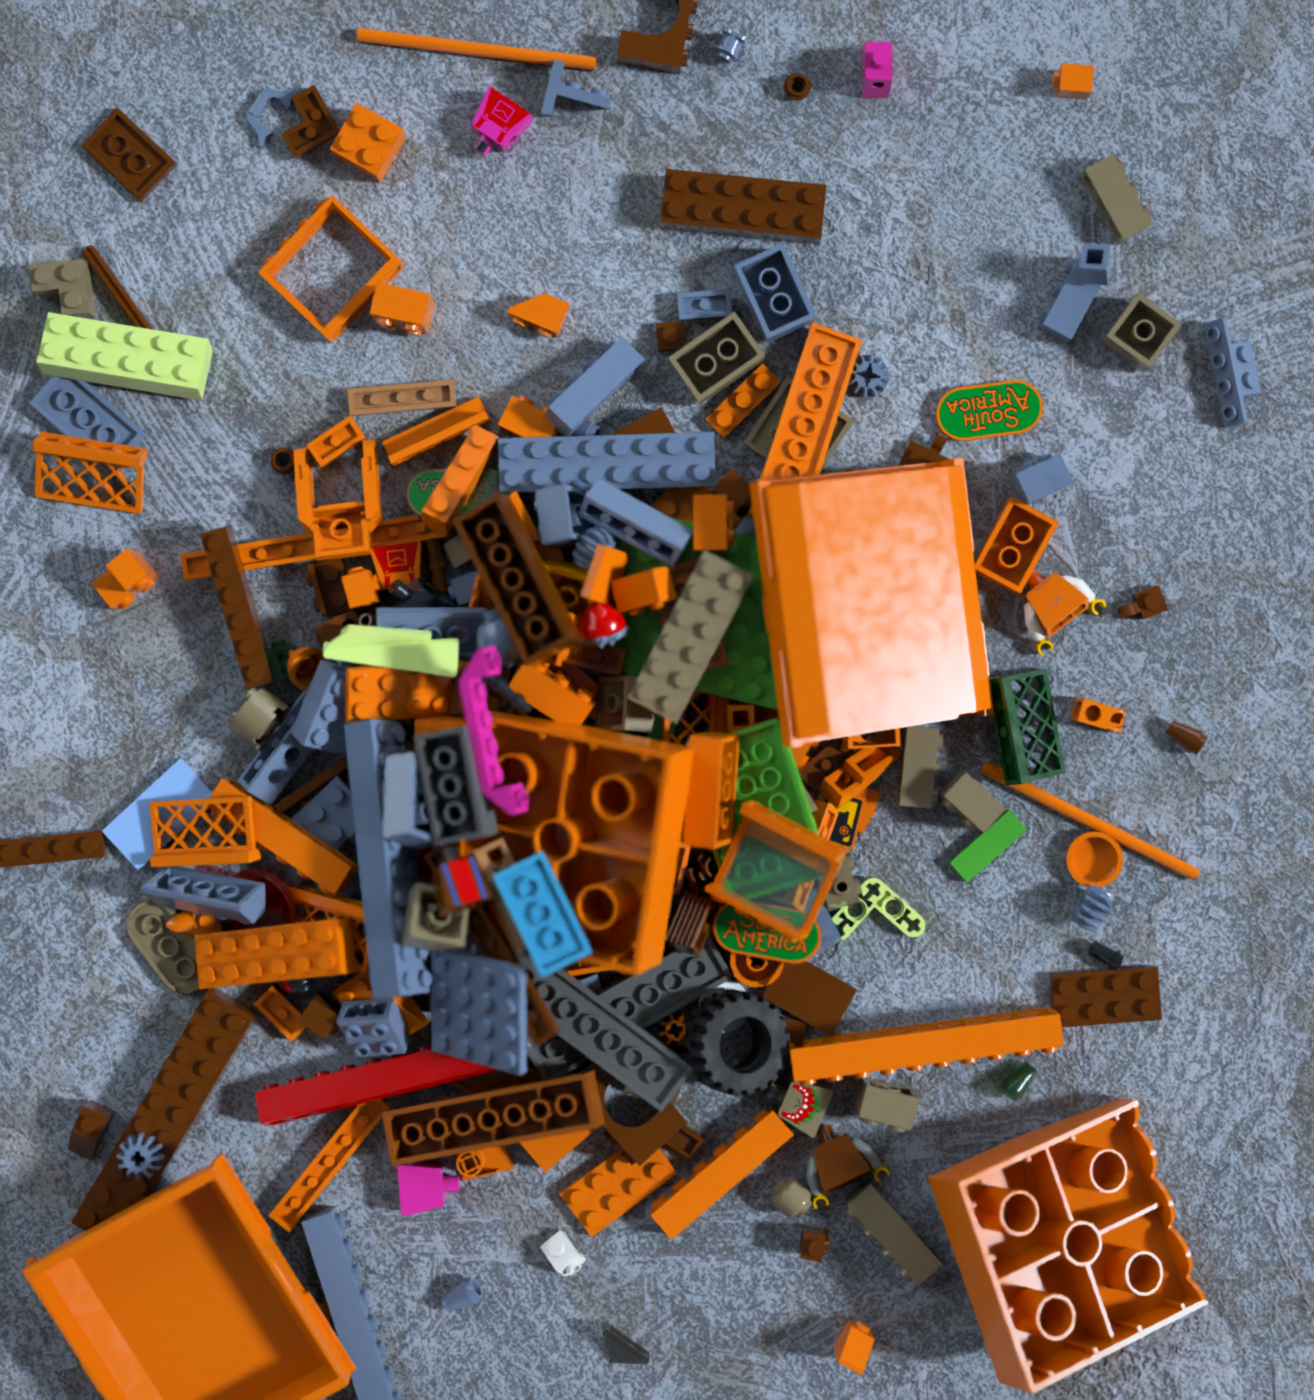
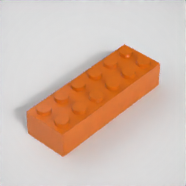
M352 918L194 935L199 989L357 972Z

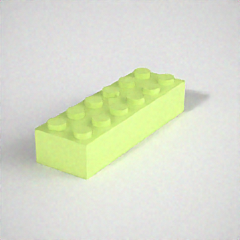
M48 312L37 364L45 375L202 401L213 350L209 339Z

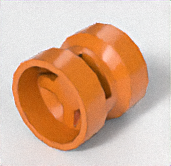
M482 1150L461 1153L456 1161L457 1170L465 1177L476 1176L485 1166V1155Z

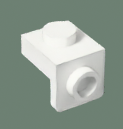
M559 1230L540 1246L556 1272L564 1276L573 1275L578 1272L582 1267L581 1264L586 1261L584 1255L578 1253L562 1230Z

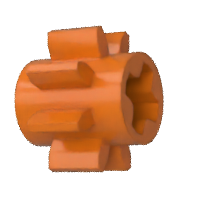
M673 1013L669 1014L670 1019L668 1021L661 1019L660 1023L665 1026V1029L661 1030L659 1035H667V1045L673 1040L677 1041V1044L681 1046L682 1037H687V1032L684 1029L686 1024L683 1021L684 1014L682 1013L678 1018L674 1017ZM676 1023L678 1027H683L679 1029L680 1034L675 1035L673 1031H668L671 1029V1024Z

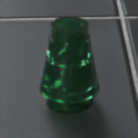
M1025 1061L1001 1080L1002 1084L999 1086V1089L1014 1102L1018 1098L1022 1099L1037 1070Z

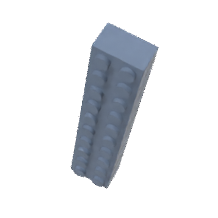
M370 719L344 724L373 999L432 992V976L428 960L429 950L402 945L408 895L417 883H420L417 849L384 838L382 829L386 757L406 753L403 721Z

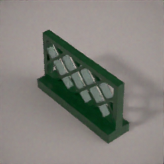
M1046 668L990 679L994 707L992 719L1005 786L1025 784L1030 781L1066 773ZM1037 675L1040 683L1038 691L1030 686L1032 679ZM1013 680L1021 686L1017 696L1013 694L1011 684ZM1026 691L1034 697L1030 707L1022 702ZM1039 702L1045 709L1043 718L1035 713ZM1018 706L1026 712L1022 722L1018 720ZM1031 717L1039 723L1035 733L1027 728ZM1044 728L1050 735L1048 744L1040 739ZM1023 733L1031 739L1027 749L1023 747ZM1036 744L1044 749L1040 759H1037L1032 754ZM1049 754L1054 758L1055 770H1051L1045 765ZM1028 759L1036 765L1032 775L1028 773Z

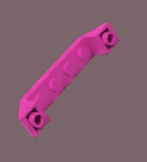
M495 646L476 651L459 680V686L480 790L509 814L514 815L528 810V795L523 788V783L502 785L503 772L498 765L496 755L497 743L493 738L491 730L492 717L487 710L485 700L487 693L481 677L500 674V656L496 652Z

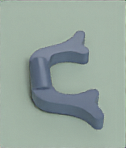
M264 89L259 93L250 109H248L247 120L257 132L258 144L261 148L265 146L266 138L273 135V131L262 127L257 122L259 113L271 99L281 101L285 108L289 110L293 101L291 97L298 94L297 90L282 93L273 89Z

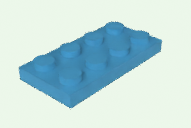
M543 851L493 875L496 885L541 977L592 953Z

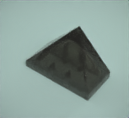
M608 1322L605 1323L603 1326V1336L610 1363L647 1364L650 1361V1352Z

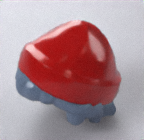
M603 602L589 604L576 625L582 638L579 642L596 644L600 649L607 643L614 645L616 640H620L630 632V627L627 625L623 613H619L614 607Z

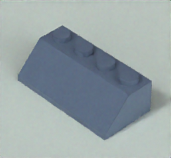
M178 866L164 867L141 887V893L156 905L166 906L171 910L181 909L191 911L193 914H206L215 916L218 919L236 920L242 924H254L266 912L265 883Z

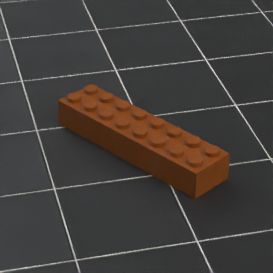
M594 1070L407 1105L382 1112L392 1166L589 1130L605 1124Z

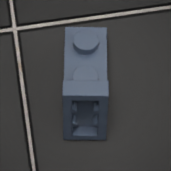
M554 59L541 114L552 116L557 95L609 109L611 98L606 97L607 91L593 87L591 92L580 90L581 84L566 80L565 85L560 84L565 62Z

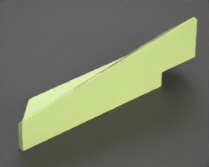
M348 625L341 630V634L335 639L323 643V657L455 678L457 677L459 639L431 640V631Z

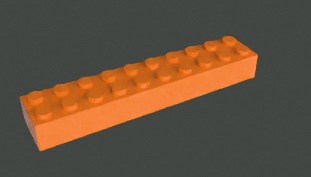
M1052 1007L809 1038L803 1040V1046L800 1048L795 1047L793 1042H787L790 1048L791 1074L794 1082L799 1081L800 1085L816 1083L815 1079L826 1078V1081L829 1082L839 1081L843 1079L842 1076L853 1074L854 1078H863L869 1076V1072L880 1071V1074H892L896 1072V1068L907 1067L908 1071L923 1069V1065L933 1064L934 1067H945L950 1065L949 1061L960 1060V1063L968 1064L976 1062V1058L987 1057V1060H998L1004 1058L1003 1054L1014 1053V1056L1017 1057L1030 1055V1051L1041 1049V1053L1056 1052L1057 1047L1064 1046L1060 1014Z

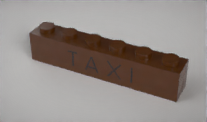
M227 525L202 532L200 537L246 690L273 683L277 676L232 526Z

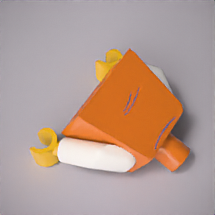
M1033 571L1027 581L1032 590L1025 595L1027 600L1024 606L1025 624L1033 640L1037 641L1035 649L1040 655H1043L1040 648L1044 643L1048 644L1051 651L1053 650V644L1044 638L1045 635L1050 638L1086 609L1092 615H1099L1094 609L1096 603L1101 608L1106 607L1105 601L1095 599V594L1082 579L1068 575L1060 576L1058 573H1052L1044 579L1038 571Z

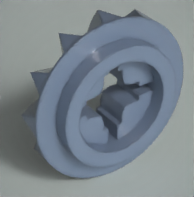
M861 355L856 358L848 386L860 397H875L882 393L888 384V368L882 359L873 355ZM870 365L871 374L879 378L871 379L867 387H865V378L857 373H865Z

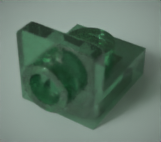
M286 639L270 643L272 648L265 650L273 681L288 678L286 673L288 672V660L286 656L282 657L281 653L290 649H296L294 643H287Z

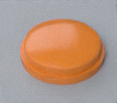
M1091 831L1079 835L1072 841L1066 853V865L1071 876L1081 885L1088 887L1093 884L1097 887H1103L1113 882L1120 874L1123 866V854L1119 844L1111 836L1102 832Z

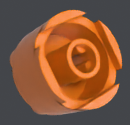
M729 952L731 970L737 980L746 986L762 987L772 984L782 972V962L761 959V963L755 962L753 965L751 964V957Z

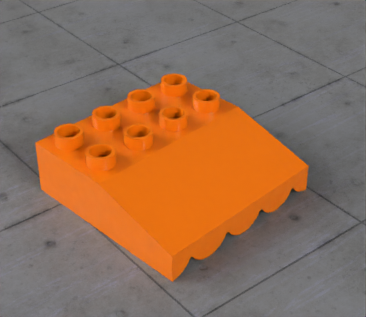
M488 710L492 717V735L497 743L496 755L498 765L503 772L502 785L523 783V788L528 795V810L511 815L492 801L498 833L455 842L454 846L457 847L460 859L468 858L473 851L501 838L504 839L515 864L543 851L592 950V953L577 961L634 975H639L661 964L695 748L594 727ZM499 847L486 852L491 863L501 866L503 855ZM489 903V904L487 905L488 908H489V910L491 911V913H492V915L494 916L495 920L497 921L499 927L501 928L502 932L504 933L505 937L507 938V936H506V934H505V932H504V930H503V928H502V926H501V924H500V922H499V920H498V918H497V916H496V914H495V912H494V910H493V907H492L491 903Z
M1119 1098L1017 1136L928 1177L999 1383L1033 1393L1208 1304L1204 1293L1190 1277L1193 1269L1190 1250L1183 1237L1172 1225L1175 1220L1173 1201L1166 1187L1155 1176L1157 1157L1154 1147L1145 1132L1137 1125L1140 1117L1137 1100Z

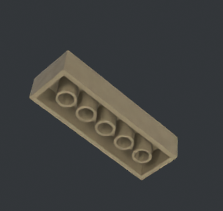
M704 550L628 698L677 723L746 592L753 575Z

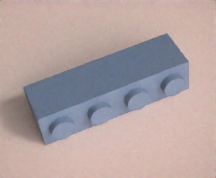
M623 337L616 343L610 341L602 349L603 355L598 360L592 358L584 366L583 370L585 372L579 378L574 375L564 386L566 390L561 395L555 393L547 401L546 405L548 408L544 416L565 436H570L642 366L645 359Z
M601 479L585 495L578 514L580 517L671 567H674L684 554L694 533L692 529Z

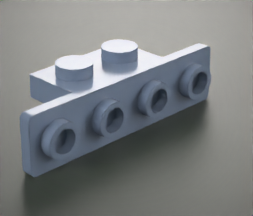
M1226 318L1205 323L1204 330L1224 426L1229 428L1247 423L1248 419L1243 397L1261 393L1251 341L1231 343Z

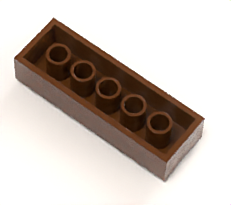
M666 169L660 229L819 245L822 237L827 185Z
M496 493L452 520L525 666H537L582 640L509 495ZM517 619L522 623L525 629L526 636L522 633L521 629L519 628Z

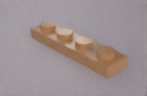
M454 379L347 389L349 415L351 416L457 407Z

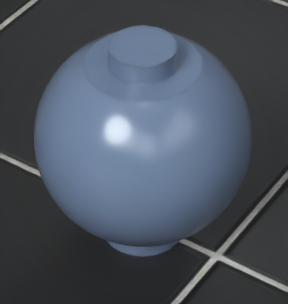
M494 608L484 612L485 621L479 626L476 637L478 649L495 646L496 652L500 656L501 665L505 664L506 668H510L520 664L521 657L497 609ZM517 619L519 628L521 629L522 633L526 636L525 629L522 623L519 621V619Z

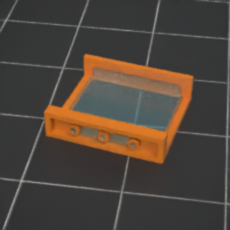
M753 800L744 802L739 813L743 814V818L714 882L706 885L704 890L710 893L711 898L720 903L727 902L734 906V910L744 916L751 915L758 919L760 925L781 931V935L784 938L793 942L801 941L808 937L847 849Z

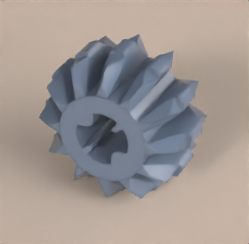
M596 525L591 529L588 528L584 535H580V540L575 543L576 548L572 553L574 555L573 561L580 568L588 572L597 545L601 544L616 549V538L608 531Z
M1093 884L1088 886L1076 903L1072 914V921L1083 929L1094 932L1101 927L1103 921L1110 913V908L1113 905V895L1100 886L1097 887Z
M141 1132L137 1138L134 1135H130L127 1138V1142H122L119 1145L122 1152H119L116 1158L124 1160L118 1167L119 1169L127 1167L126 1177H130L135 1172L136 1180H141L143 1175L151 1178L153 1170H160L161 1165L158 1161L164 1159V1154L157 1153L162 1148L161 1143L155 1146L152 1144L155 1136H150L146 1141L145 1133ZM139 1151L140 1155L145 1157L143 1161H140V1157L136 1156V1153Z

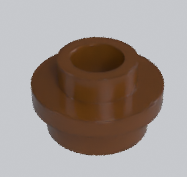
M794 73L786 78L784 92L791 100H803L810 92V81L805 75ZM800 84L802 90L796 92L792 89V86Z
M286 447L275 450L271 456L272 468L280 474L293 472L295 470L294 451ZM284 456L289 458V463L286 466L280 464V460Z

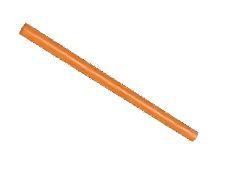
M358 28L357 30L358 42L552 66L554 59L565 62L564 67L596 71L597 57L365 28Z
M984 761L979 772L1005 785L1002 769ZM1031 783L1007 785V787L1094 831L1111 836L1117 843L1192 881L1199 874L1200 869Z

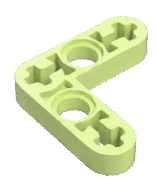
M875 877L867 878L860 884L863 896L869 891L866 887L869 883L872 885L879 884L877 888L879 894L877 896L871 894L867 898L871 902L869 906L859 898V903L863 907L861 915L852 917L848 913V906L839 908L831 917L833 922L839 925L844 920L839 917L843 912L847 919L854 922L851 926L847 922L843 925L842 930L844 933L840 935L842 941L853 932L874 907L909 937H918L925 930L924 919L886 884ZM889 900H897L900 903V910L897 914L891 915L886 912L885 906ZM906 909L910 911L906 914L908 918L913 921L916 918L919 920L917 922L919 926L917 931L914 929L907 931L909 925L903 919H901L900 923L896 922L897 919L903 916Z

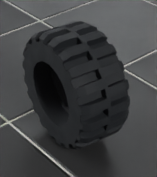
M727 989L726 992H715L712 994V998L705 997L700 1001L702 1007L700 1009L694 1008L690 1013L693 1018L691 1022L686 1021L684 1027L685 1030H688L687 1037H682V1045L687 1047V1051L683 1053L684 1058L687 1062L692 1063L691 1065L694 1067L691 1073L698 1076V1081L703 1085L731 1096H739L740 1094L750 1096L755 1091L761 1092L767 1089L766 1083H774L778 1079L776 1074L778 1070H784L786 1063L783 1060L785 1055L789 1056L790 1048L786 1047L787 1041H790V1032L784 1029L787 1026L785 1017L779 1016V1008L774 1004H770V1001L763 996L735 989ZM743 1017L748 1021L752 1029V1048L742 1063L730 1068L725 1065L721 1058L719 1049L720 1038L729 1023Z

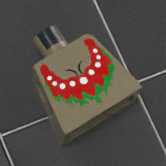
M790 1077L786 1087L771 1083L766 1097L779 1102L776 1109L779 1117L814 1138L834 1090L832 1086L817 1082L810 1085H800L799 1081L794 1082L793 1077Z

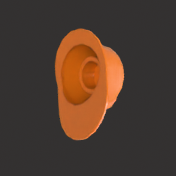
M300 647L295 651L292 649L288 651L290 654L287 661L289 678L302 692L313 679L320 660L326 661L328 659L323 657V651L318 648Z

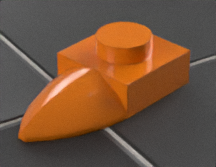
M183 911L166 923L167 928L183 935L194 936L222 932L221 919L206 914H193L191 911Z

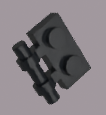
M490 675L481 677L482 683L486 688V695L495 697L499 701L498 706L506 713H523L526 715L531 710L532 706L525 701V697L520 692H514L502 676Z

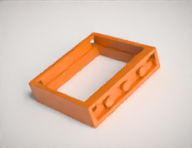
M331 195L322 203L319 202L315 208L317 211L310 218L306 217L298 224V231L292 237L288 236L280 243L278 247L280 250L273 257L268 256L265 259V263L260 267L261 270L258 273L328 341L333 343L373 301L376 283L389 284L405 266L390 249ZM337 212L387 262L325 326L274 276Z

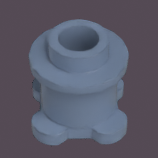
M724 27L722 39L719 45L714 47V51L717 53L716 57L720 61L730 64L731 61H738L737 55L741 48L746 47L747 38Z

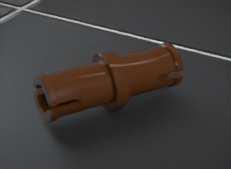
M439 538L423 541L428 565L425 566L426 571L429 570L431 585L443 592H448L445 573L447 563L443 561L441 540Z

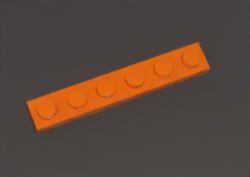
M384 1099L357 1105L268 1216L290 1232L381 1120L382 1112L389 1110L391 1105Z

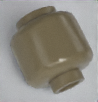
M782 1178L772 1189L775 1192L772 1203L788 1218L794 1216L797 1218L801 1217L812 1204L810 1190L797 1178H789L787 1181Z

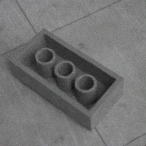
M468 725L414 735L434 845L481 838L498 833L493 802L480 790Z

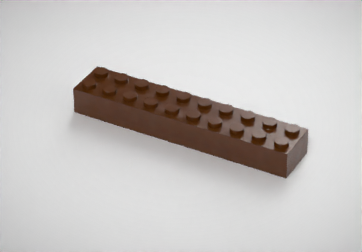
M218 988L207 990L71 1221L72 1224L86 1231L155 1192L260 1014L259 1012ZM142 1132L145 1133L146 1141L150 1136H155V1140L152 1143L154 1146L162 1144V1148L157 1153L164 1154V1159L158 1161L161 1168L158 1171L153 1170L151 1178L143 1175L141 1180H136L135 1172L130 1177H126L127 1167L119 1169L118 1166L124 1160H119L116 1158V1155L122 1152L119 1147L122 1142H127V1138L130 1135H134L137 1138ZM140 1151L136 1153V1156L140 1157V1161L145 1159V1157L140 1155Z

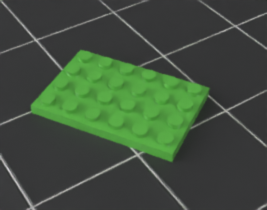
M779 717L733 732V734H740L733 838L743 818V814L739 813L742 804L750 800L819 835L791 747L783 746ZM746 835L725 881V886L747 899H752L821 878L823 874L762 841ZM731 843L712 849L718 870Z

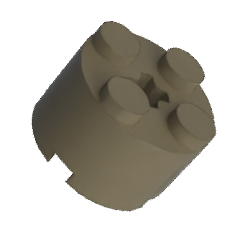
M252 688L243 699L244 705L239 711L235 710L231 714L227 723L231 725L232 732L256 750H260L263 747L261 743L265 739L268 740L285 717V711L288 712L291 708L265 688H261L258 691Z

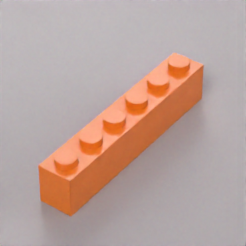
M232 778L220 780L210 798L251 796L255 844L257 847L265 851L269 849L276 854V860L284 865L289 866L290 864L298 869L297 874L306 880L312 879L319 884L318 888L324 893L332 895L345 891L359 868L357 863L307 829L298 825L282 812L280 813L270 804L246 791L241 784ZM235 803L229 810L239 820L244 815L243 803ZM214 804L208 807L212 810L211 815L216 819L222 813ZM227 816L222 819L223 822L226 820L231 823L233 827L236 825ZM240 828L236 831L238 834L246 836Z
M772 1106L767 1110L765 1107L760 1109L753 1116L754 1121L750 1125L739 1127L732 1134L734 1138L729 1143L725 1144L722 1142L712 1151L713 1156L705 1162L703 1159L692 1168L694 1173L687 1179L681 1177L672 1185L673 1191L666 1197L663 1194L652 1202L651 1206L653 1208L650 1209V1216L671 1240L794 1135L789 1125L777 1115L776 1110Z

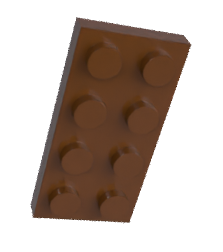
M1156 965L1118 968L1117 970L1102 969L1050 973L1052 1008L1060 1014L1062 1027L1162 1020L1158 966Z

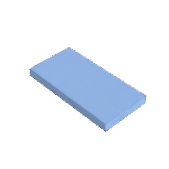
M181 758L105 827L102 832L133 866L140 870L150 861V856L154 855L149 802L210 798L213 791ZM186 805L181 814L191 822L197 812L190 805ZM159 807V817L167 823L173 814L166 807ZM176 818L170 828L179 834L186 826ZM167 832L161 837L162 848L173 840Z

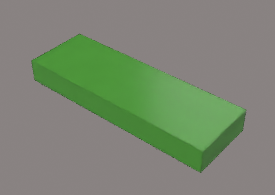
M1008 809L984 833L982 832L952 858L949 863L968 883L1027 829Z

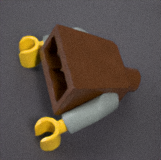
M831 1125L817 1130L822 1144L812 1149L813 1155L808 1159L806 1174L807 1182L813 1195L812 1200L815 1209H818L816 1202L818 1199H824L826 1206H828L827 1194L872 1174L877 1182H881L877 1174L879 1171L884 1170L889 1177V1170L881 1164L873 1148L859 1138H849L847 1134L836 1137Z

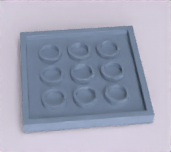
M455 949L431 950L432 1051L517 1075L527 1072L526 967Z

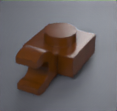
M1159 585L1133 594L1134 603L1117 609L1120 619L1138 613L1141 620L1168 610Z

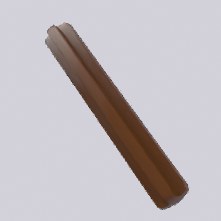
M93 245L84 248L81 251L82 256L131 325L152 329Z

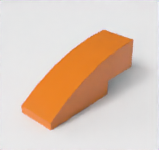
M894 746L863 748L846 759L843 767L824 778L819 791L838 809L874 782L900 757L901 753Z

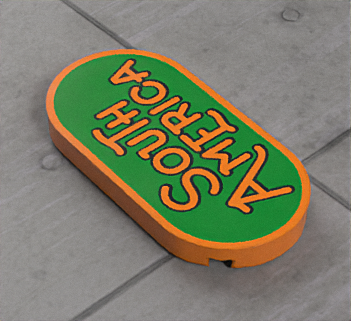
M1021 380L966 386L952 389L941 398L936 408L935 418L938 428L955 441L964 442L1022 434L1032 429L1041 418L1043 403L1036 388Z
M752 901L797 926L802 925L807 915L806 911ZM726 903L719 909L714 919L713 930L718 943L733 954L787 964H800L813 957L821 944V930L816 920L808 937L801 941L793 942L784 938L781 935V931L760 925L755 917L739 914L734 910L735 907L729 903Z

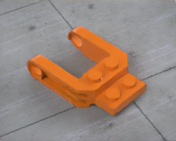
M375 439L361 441L364 458H361L364 502L362 503L355 501L323 505L315 508L310 450L308 447L294 449L298 520L303 529L314 537L315 558L317 561L371 554L369 533L383 520L378 452Z

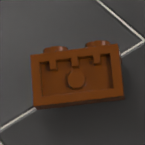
M342 558L308 564L309 571L305 572L309 587H314L316 597L312 599L316 612H321L323 617H328L352 610L349 607L341 578L347 575Z

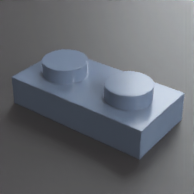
M731 289L677 293L679 321L726 318L732 313Z

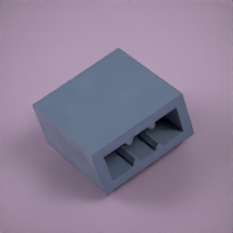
M393 997L346 1001L342 1003L337 1024L355 1058L406 1053L410 1031Z

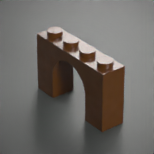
M674 0L679 10L678 18L669 30L661 34L649 35L621 30L617 64L680 75L681 66L687 67L689 51L685 50L686 40L691 41L694 24H689L691 14L696 15L698 0Z
M594 1061L582 1071H595L605 1121L603 1126L606 1131L603 1134L613 1146L617 1142L622 1146L624 1151L621 1154L631 1166L635 1162L641 1166L687 1123L684 1117L669 1102L662 1112L658 1111L642 1125L636 1127L619 1125L610 1118L604 1104L605 1091L615 1077Z

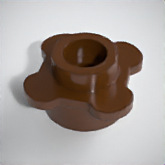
M699 855V879L702 881L712 879L714 881L719 871L714 855Z

